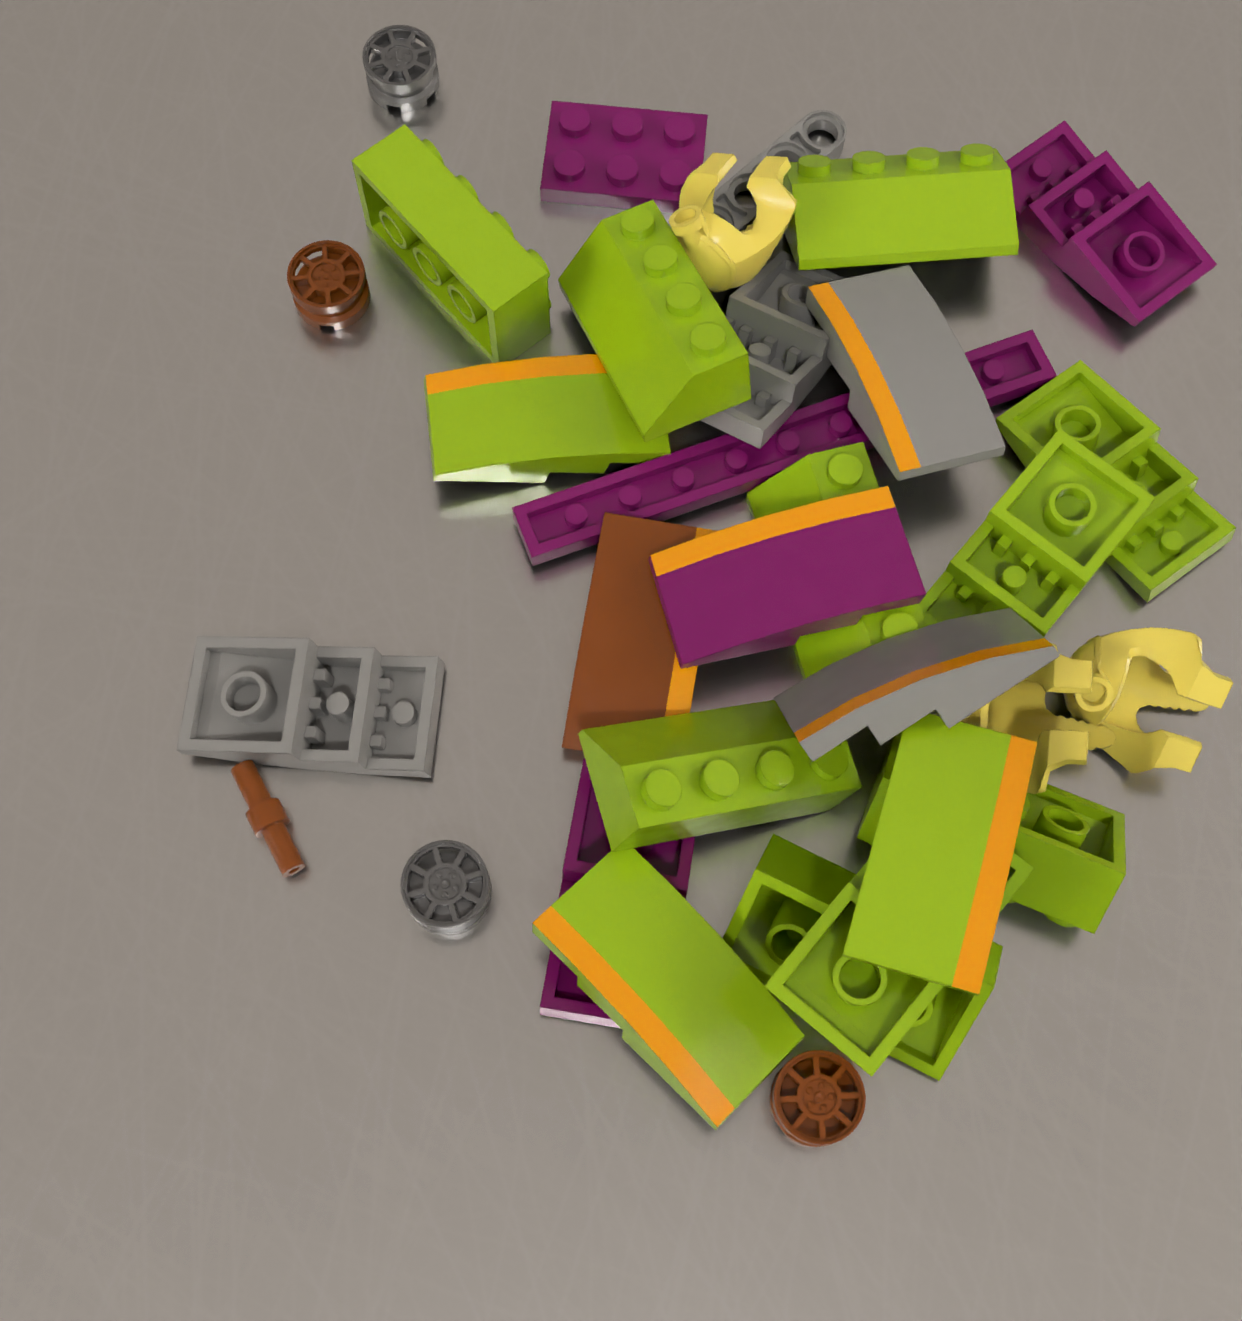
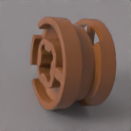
M317 241L300 249L290 261L287 270L288 285L298 314L306 323L318 329L321 326H334L335 330H340L353 325L365 314L370 303V289L363 261L353 248L338 241ZM322 251L321 256L311 260L306 258L312 253ZM300 263H303L304 265L301 267L298 274L295 276L296 269L298 268Z
M825 1050L806 1051L793 1057L776 1074L769 1091V1108L773 1120L788 1139L806 1147L828 1146L849 1136L859 1125L866 1104L865 1088L857 1070L845 1058Z

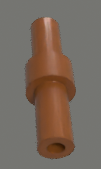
M245 760L238 763L231 769V773L249 807L245 816L257 838H264L283 877L298 873L305 867V863L286 827L290 819L279 798H271L253 760Z

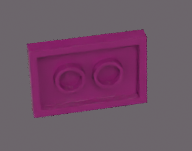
M552 101L540 185L541 201L630 209L654 200L661 212L674 213L679 209L680 192L687 177L703 164L708 115Z

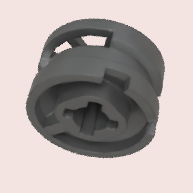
M392 25L380 29L367 40L363 48L362 59L369 93L373 100L385 109H388L389 106L400 107L401 112H412L426 106L427 99L432 94H437L440 85L438 66L436 64V50L431 38L418 28L408 25ZM416 38L422 41L426 47L416 43ZM372 53L373 56L371 57V60H370V63H369V56H370V54Z
M439 840L426 844L409 858L402 872L400 886L403 901L414 920L423 929L433 934L454 936L465 933L480 923L487 913L486 910L492 897L490 877L480 855L466 844L453 840Z

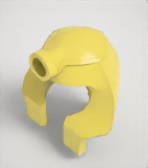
M712 153L702 165L687 177L680 192L679 209L670 216L669 224L710 291L718 293L742 286L751 281L764 267L792 219L797 200L783 186V178L791 168L788 157L766 156L751 174L747 189L752 194L756 203V218L753 224L748 225L742 231H739L729 222L714 214L713 196L716 186L737 162L734 154Z
M1150 627L1112 632L1102 636L1097 635L1080 646L1070 658L1093 661L1091 694L1063 693L1067 710L1070 711L1076 721L1084 720L1087 724L1092 723L1098 727L1105 726L1114 731L1116 736L1115 742L1112 746L1103 750L1130 773H1140L1153 768H1176L1191 773L1202 749V743L1162 729L1144 733L1137 723L1136 714L1139 708L1148 705L1153 707L1160 706L1164 709L1171 707L1173 710L1180 708L1183 711L1190 709L1193 712L1205 710L1209 706L1222 708L1233 682L1231 678L1213 672L1202 660V639L1192 632Z
M1051 643L1058 652L1057 645ZM1059 654L1058 658L960 721L1037 742L1027 793L1038 794L1045 792L1050 771L1067 764L1087 765L1088 750L1092 751L1096 748L1105 749L1112 746L1116 740L1114 731L1105 726L1098 727L1092 723L1087 724L1084 720L1076 721L1074 718L1066 719L1061 715L1056 716L1046 709V692L1091 694L1093 680V661L1074 660Z

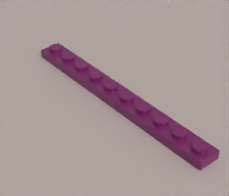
M1033 329L965 352L990 407L1030 394L1057 376ZM850 392L795 410L761 449L734 436L725 434L512 507L514 521L532 566L598 544L605 512L665 521L748 492L808 454L864 442L866 450L874 448L848 409Z

